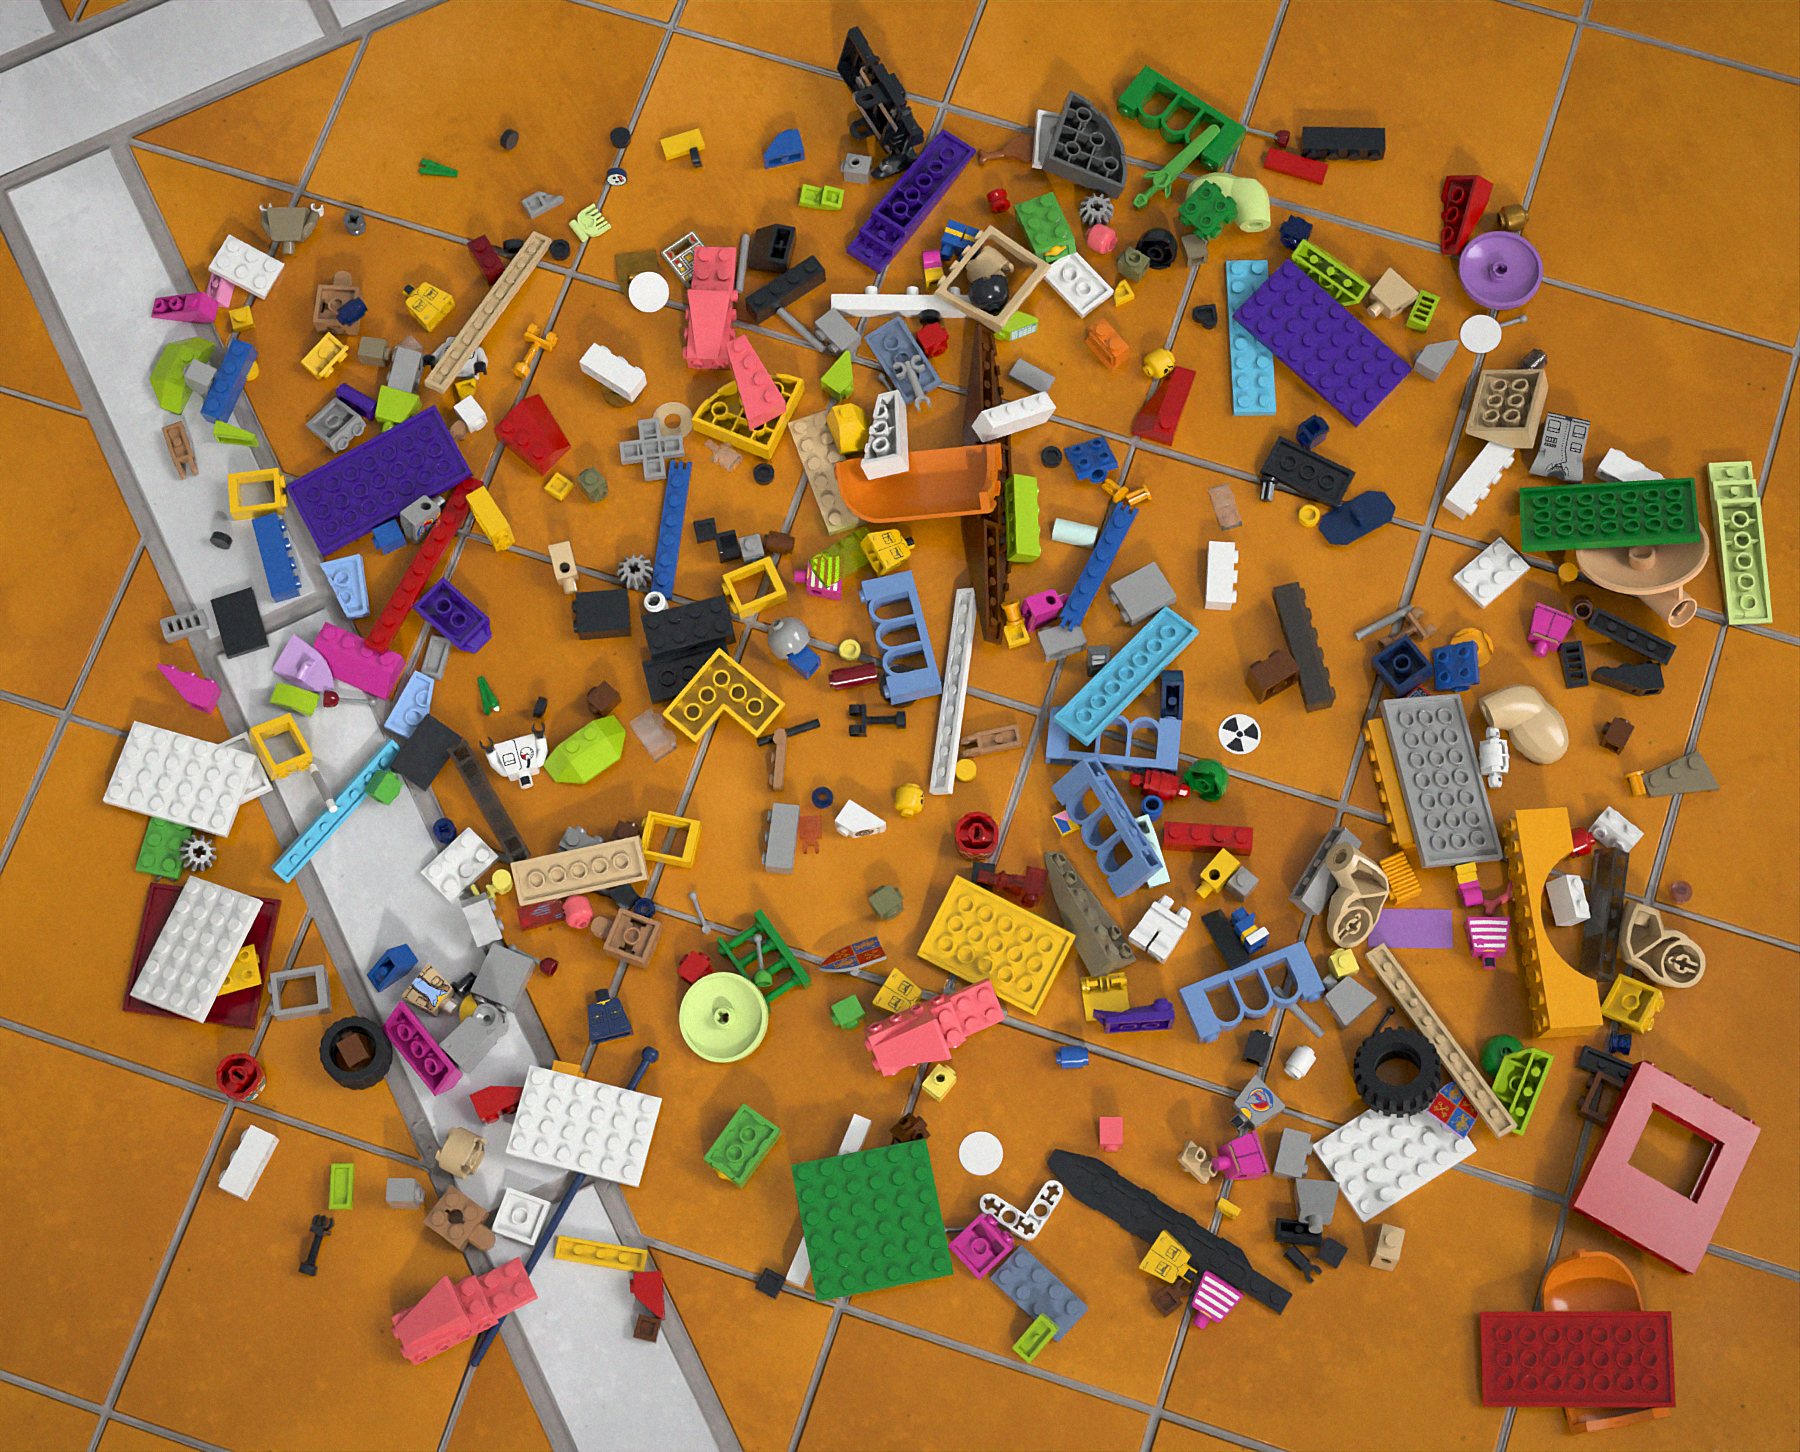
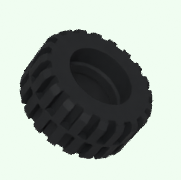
M1399 1026L1398 1030H1392V1027H1387L1384 1032L1380 1033L1379 1030L1373 1032L1371 1039L1366 1037L1362 1041L1363 1047H1358L1353 1063L1356 1091L1362 1097L1365 1105L1371 1104V1110L1376 1113L1379 1110L1383 1111V1116L1390 1117L1391 1114H1397V1118H1404L1403 1114L1409 1113V1116L1417 1114L1418 1109L1423 1111L1428 1108V1102L1432 1103L1434 1101L1436 1093L1439 1092L1441 1086V1060L1434 1044H1429V1039L1425 1035L1418 1036V1031L1410 1029V1032L1405 1031V1027ZM1400 1058L1412 1062L1418 1068L1419 1075L1406 1085L1393 1086L1381 1081L1376 1075V1070L1383 1062Z

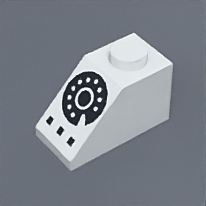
M849 799L835 819V827H837L836 830L841 835L857 838L884 832L886 830V822Z

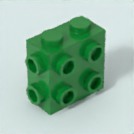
M1205 180L1177 211L1179 221L1186 227L1188 225L1194 229L1193 233L1200 240L1204 238L1209 243L1212 239L1218 238L1222 233V229L1236 219L1238 212L1236 208L1237 203L1230 196L1225 197L1221 193V188L1213 182L1211 184Z

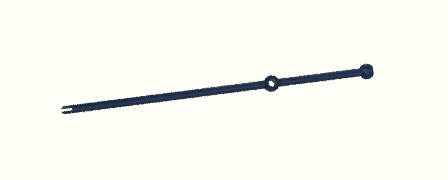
M647 1046L642 1050V1061L627 1085V1090L635 1091L650 1063L658 1060L659 1052L656 1049ZM577 1173L524 1266L528 1276L532 1273L587 1176L586 1174ZM507 1315L497 1319L499 1323L490 1327L471 1360L473 1367H477L480 1364Z

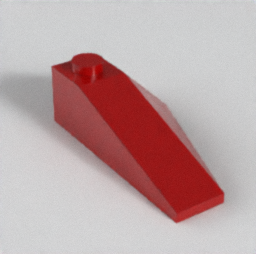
M1479 175L1446 176L1441 195V202L1444 203V212H1441V219L1444 220V228L1441 231V254L1459 255L1489 202L1493 183Z
M1176 366L1138 413L1131 434L1172 446L1196 371Z

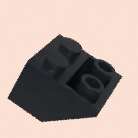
M773 224L757 229L747 268L778 274L787 272L790 268L797 241L796 227Z

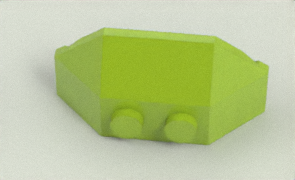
M1302 239L1291 256L1293 263L1342 307L1359 304L1371 287L1359 273L1326 250L1305 239Z
M197 336L167 343L149 378L161 409L181 415L193 392L185 384L184 375H182L187 363L191 364L193 358L207 364L216 347V343Z
M614 715L593 720L560 743L544 762L543 767L555 783L585 784L621 758L626 731Z
M1534 1046L1505 1054L1491 1089L1518 1125L1512 1132L1522 1136L1555 1055Z

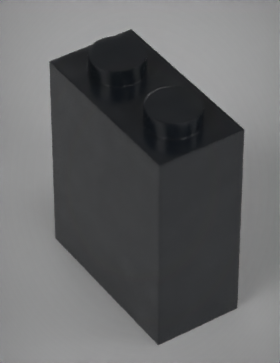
M627 589L576 593V600L572 601L573 613H577V620L573 621L574 633H578L580 640L631 636L630 601Z

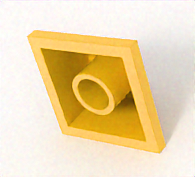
M852 403L832 407L826 422L839 455L864 451L865 445L869 441V429L871 426L865 410Z

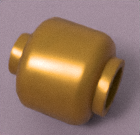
M1520 204L1503 206L1496 216L1498 227L1505 232L1523 230L1526 222L1529 221L1527 209L1524 210Z

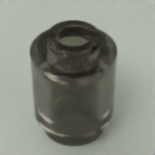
M1532 349L1518 363L1519 366L1516 369H1543L1548 364V357L1543 350Z

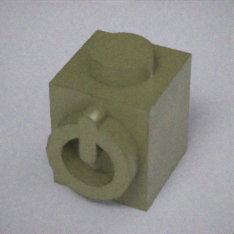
M1129 246L1125 252L1122 251L1116 260L1118 263L1117 271L1139 283L1149 269L1150 258Z
M594 466L583 470L578 478H576L580 490L591 503L603 500L609 493L606 480Z
M891 884L886 887L884 885L878 887L873 892L874 895L868 898L870 907L880 921L884 919L890 921L904 910L902 901L904 897L897 887L894 889Z

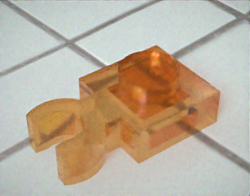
M800 816V839H806L803 843L804 854H807L808 846H814L815 853H819V844L816 839H822V816Z

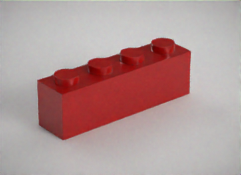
M1164 822L1162 850L1218 854L1224 848L1231 855H1251L1253 827Z

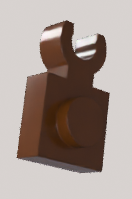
M1185 1279L1179 1280L1174 1290L1168 1285L1150 1299L1164 1319L1183 1305L1180 1300L1181 1297L1186 1298L1192 1294V1288L1187 1292H1183L1180 1288L1186 1282Z

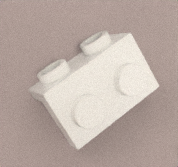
M1610 806L1588 830V832H1592L1594 838L1621 859L1628 854L1644 835L1635 825L1631 824Z

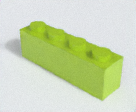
M1013 474L1004 481L1007 561L1031 564L1040 557L1041 546L1039 545L1040 526L1038 525L1040 508L1037 501L1039 488L1036 477Z

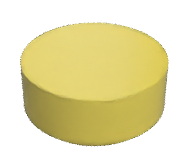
M851 639L843 641L839 647L840 657L846 662L856 661L861 654L858 642Z

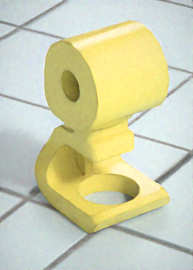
M500 869L493 874L492 884L486 885L488 899L493 898L495 902L496 892L503 895L512 889L513 880L508 871ZM472 884L471 890L474 896L479 895L480 893L476 885Z

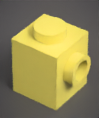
M1340 948L1331 953L1332 955L1329 957L1327 964L1333 977L1338 982L1342 981L1346 976L1353 977L1357 975L1359 966L1351 948L1345 951L1344 948Z
M938 1063L922 1083V1089L940 1103L956 1083L955 1071L947 1065L943 1067Z

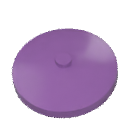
M1493 231L1476 237L1465 247L1458 265V276L1462 288L1472 300L1487 308L1509 310L1525 304L1536 294L1543 277V265L1539 253L1526 239L1510 232Z

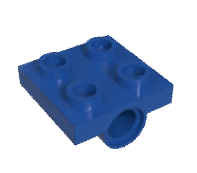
M1103 436L1064 449V455L1078 481L1089 477L1092 483H1100L1106 479L1107 471L1118 468L1117 460Z
M1472 640L1433 649L1435 684L1438 692L1447 690L1462 692L1469 690L1471 685L1480 684L1477 643Z

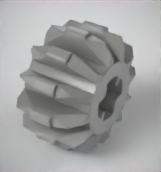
M1095 193L1092 194V198L1086 196L1084 202H1081L1079 207V216L1082 217L1083 224L1089 223V227H1093V225L1098 223L1107 226L1109 220L1113 218L1112 212L1114 211L1113 204H1110V198L1104 199L1103 194L1096 197Z
M633 553L631 559L627 556L624 557L625 563L619 562L618 566L620 569L617 570V576L620 577L621 584L626 583V588L630 589L633 585L635 590L639 589L638 585L646 588V581L652 580L650 574L654 570L653 567H650V560H644V555L641 554L636 558V555Z
M195 835L190 837V841L185 839L183 841L184 846L178 850L183 853V855L179 856V860H186L183 867L186 868L191 865V872L196 871L197 867L200 872L205 870V866L210 868L212 866L211 861L217 858V856L211 854L216 851V847H209L212 840L209 839L205 843L204 835H201L198 840ZM196 849L200 850L199 854L202 853L199 858L195 857L196 853L193 854Z

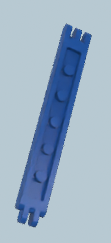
M671 460L651 585V592H660L666 601L668 599L672 600L692 471V462L689 461L687 462V468L683 469L684 461H679L678 468H675L676 460Z
M1118 502L1059 617L1062 619L1061 628L1064 629L1067 622L1070 623L1068 627L1070 632L1073 631L1075 625L1080 627L1139 509L1134 508L1132 514H1130L1131 506L1127 504L1123 511L1121 510L1123 502Z

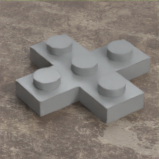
M659 418L638 420L640 440L619 442L622 465L643 462L645 481L666 479L664 459L685 457L682 434L661 437Z

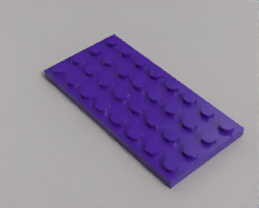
M1289 259L1232 315L1235 321L1356 428L1413 369Z
M433 405L286 485V488L323 557H326L370 533L372 529L399 517L402 510L423 495L432 499L472 477L473 474L437 408Z

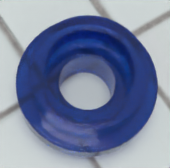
M819 787L812 793V802L817 808L825 809L833 803V793L826 787ZM824 794L827 797L825 800H820L818 798L819 795Z
M641 898L634 904L633 911L650 919L654 916L656 907L652 900ZM644 906L649 908L646 913L641 912V908Z

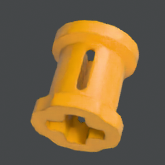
M1012 599L1001 604L1007 617V626L1018 625L1025 621V617L1021 615L1020 601L1018 599Z

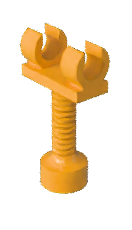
M533 323L530 324L527 332L524 334L525 341L532 343L522 362H516L512 368V372L523 379H526L530 373L528 366L538 349L543 348L551 352L552 347L555 346L558 340L557 334L551 331L547 334L545 340L537 337L540 329H538V325Z

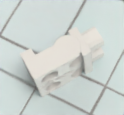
M1166 895L1158 902L1154 901L1128 938L1129 942L1144 952L1148 948L1147 954L1162 964L1166 962L1186 931L1191 916V911L1182 906L1176 915L1169 911L1174 901Z

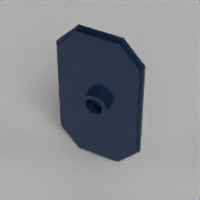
M1367 491L1339 506L1337 510H1332L1323 515L1318 529L1330 544L1346 546L1392 521L1396 506L1385 492Z

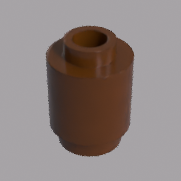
M769 531V534L764 535L763 547H766V552L783 555L793 553L795 537H791L787 533Z
M1577 595L1571 600L1570 608L1576 619L1587 620L1592 616L1594 607L1589 597Z

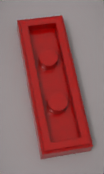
M1270 147L1263 168L1323 185L1329 164Z

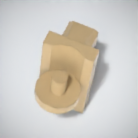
M1191 1140L1185 1142L1184 1150L1177 1157V1160L1181 1163L1180 1167L1185 1172L1189 1171L1201 1184H1207L1209 1178L1216 1176L1218 1171L1214 1170L1212 1161L1206 1156V1151L1202 1147H1197Z

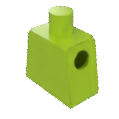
M381 385L375 412L378 424L383 425L380 434L417 415L422 406L419 395Z

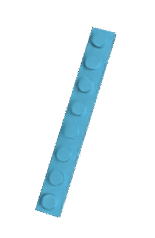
M388 738L333 798L338 808L337 811L331 813L326 806L270 868L282 880L289 883L368 796L363 791L377 770L385 772L392 770L389 766L401 751V748L392 739Z

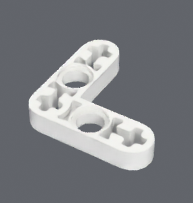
M1048 1181L1026 1214L994 1194H985L981 1198L980 1210L986 1215L992 1214L1000 1225L1026 1241H1031L1037 1237L1062 1198L1063 1187L1058 1181ZM1056 1186L1059 1195L1054 1194L1049 1201L1053 1203L1051 1206L1047 1201L1040 1198L1043 1196L1046 1199L1049 1194L1047 1188ZM991 1199H993L994 1206L998 1209L1000 1208V1205L1004 1206L1000 1210L998 1217L995 1216V1214L997 1213L995 1209H985V1200L989 1202ZM1042 1204L1047 1208V1214L1039 1217L1035 1214L1034 1208ZM1006 1211H1012L1016 1219L1012 1223H1006L1002 1218L1003 1214ZM1020 1217L1023 1218L1021 1221L1023 1225H1033V1234L1028 1233L1025 1235L1024 1228L1018 1226V1229L1013 1228L1018 1224Z

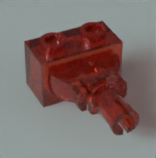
M1027 866L1022 875L1006 874L1004 870L994 873L979 869L976 882L994 886L997 892L1004 890L1010 894L1017 895L1015 902L1021 903L1020 905L1023 907L1033 908L1034 906L1037 907L1044 897L1049 871Z

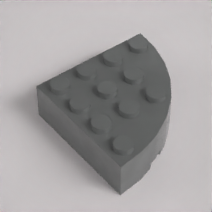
M1070 90L1063 102L1041 169L1118 199L1125 188L1127 178V165L1124 157L1125 149L1118 131L1103 112L1100 113L1093 107L1092 102Z

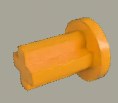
M1109 478L1102 484V488L1113 496V502L1116 504L1119 501L1122 502L1126 497L1125 494L1129 492L1127 487L1121 488Z
M1145 482L1141 483L1142 487L1125 494L1130 506L1146 498L1149 501L1152 500Z
M1564 563L1559 567L1558 579L1561 580L1560 585L1564 586L1565 583L1569 584L1576 579L1578 569L1574 564Z
M1644 770L1624 775L1625 778H1629L1634 797L1646 794L1641 774H1644Z

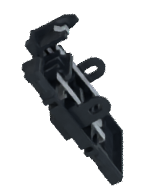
M856 26L850 28L847 33L837 70L851 91L852 99L863 118L851 124L850 134L853 138L860 140L875 135L885 153L890 154L889 157L884 158L880 162L879 167L870 173L873 178L884 179L908 170L913 162L917 160L918 156L913 146L923 143L924 131L914 119L910 106L906 107V91L895 73L889 74L884 64H879V56L874 55L859 27ZM861 126L868 127V129L863 132H858L856 130Z

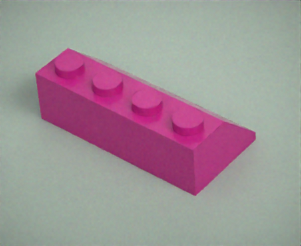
M325 622L315 640L314 648L328 663L332 677L386 701L406 665L402 655L387 649L385 655L377 653L364 646L366 639Z
M403 1001L399 1002L381 1029L434 1096L454 1088L463 1076V1073L439 1046V1043L411 1008Z

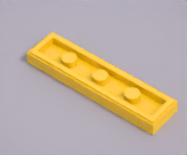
M558 1235L554 1259L637 1273L645 1272L649 1251Z

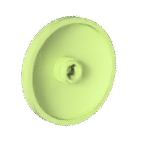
M713 973L694 983L684 996L679 1013L680 1029L688 1046L702 1058L720 1063L738 1061L750 1055L762 1042L768 1026L767 1004L761 991L749 979L734 973ZM726 1014H729L728 1022L724 1020Z

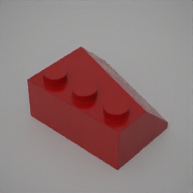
M540 394L522 399L493 428L496 439L542 477L571 448Z

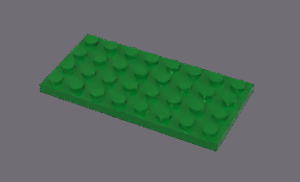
M1694 477L1519 488L1522 552L1700 542Z

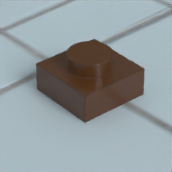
M639 1314L633 1338L656 1344L662 1320Z

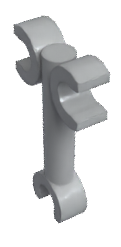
M915 355L911 361L894 363L893 368L894 370L903 369L901 373L896 375L898 380H902L908 375L916 396V409L921 411L920 403L923 401L927 402L928 407H931V401L929 397L924 395L916 372H923L925 366L924 364L920 366L915 365L916 362L922 360L920 355Z

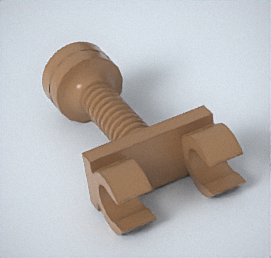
M1419 606L1405 616V620L1410 626L1391 638L1388 636L1382 637L1377 641L1378 646L1383 651L1405 634L1410 636L1413 633H1416L1419 639L1424 641L1435 634L1437 628L1433 623L1427 625L1424 629L1420 626L1417 620L1425 612Z

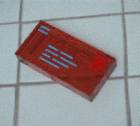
M560 898L517 909L522 932L565 920Z

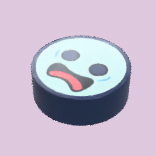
M611 168L607 171L606 180L614 186L623 185L627 182V172L621 168Z

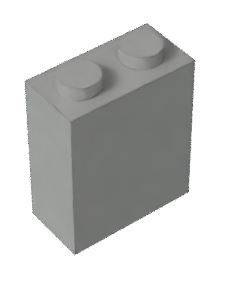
M1155 561L1111 584L1108 594L1111 603L1118 606L1123 622H1128L1131 628L1156 615L1165 606L1170 607L1174 605L1177 597Z
M493 943L470 992L478 1003L487 1004L488 1002L495 1005L494 1007L502 1013L507 1011L514 1013L536 964L533 959Z

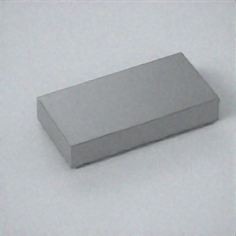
M1020 358L1008 378L1036 393L1044 391L1047 393L1055 381L1054 376Z
M431 635L420 673L434 680L442 681L452 648V643L445 637Z

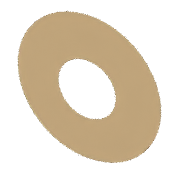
M669 402L661 405L652 417L659 418L661 437L682 434V437H685L693 427L691 420L693 414L691 410L678 402ZM672 413L679 415L681 418V424L675 429L668 428L664 423L666 416Z

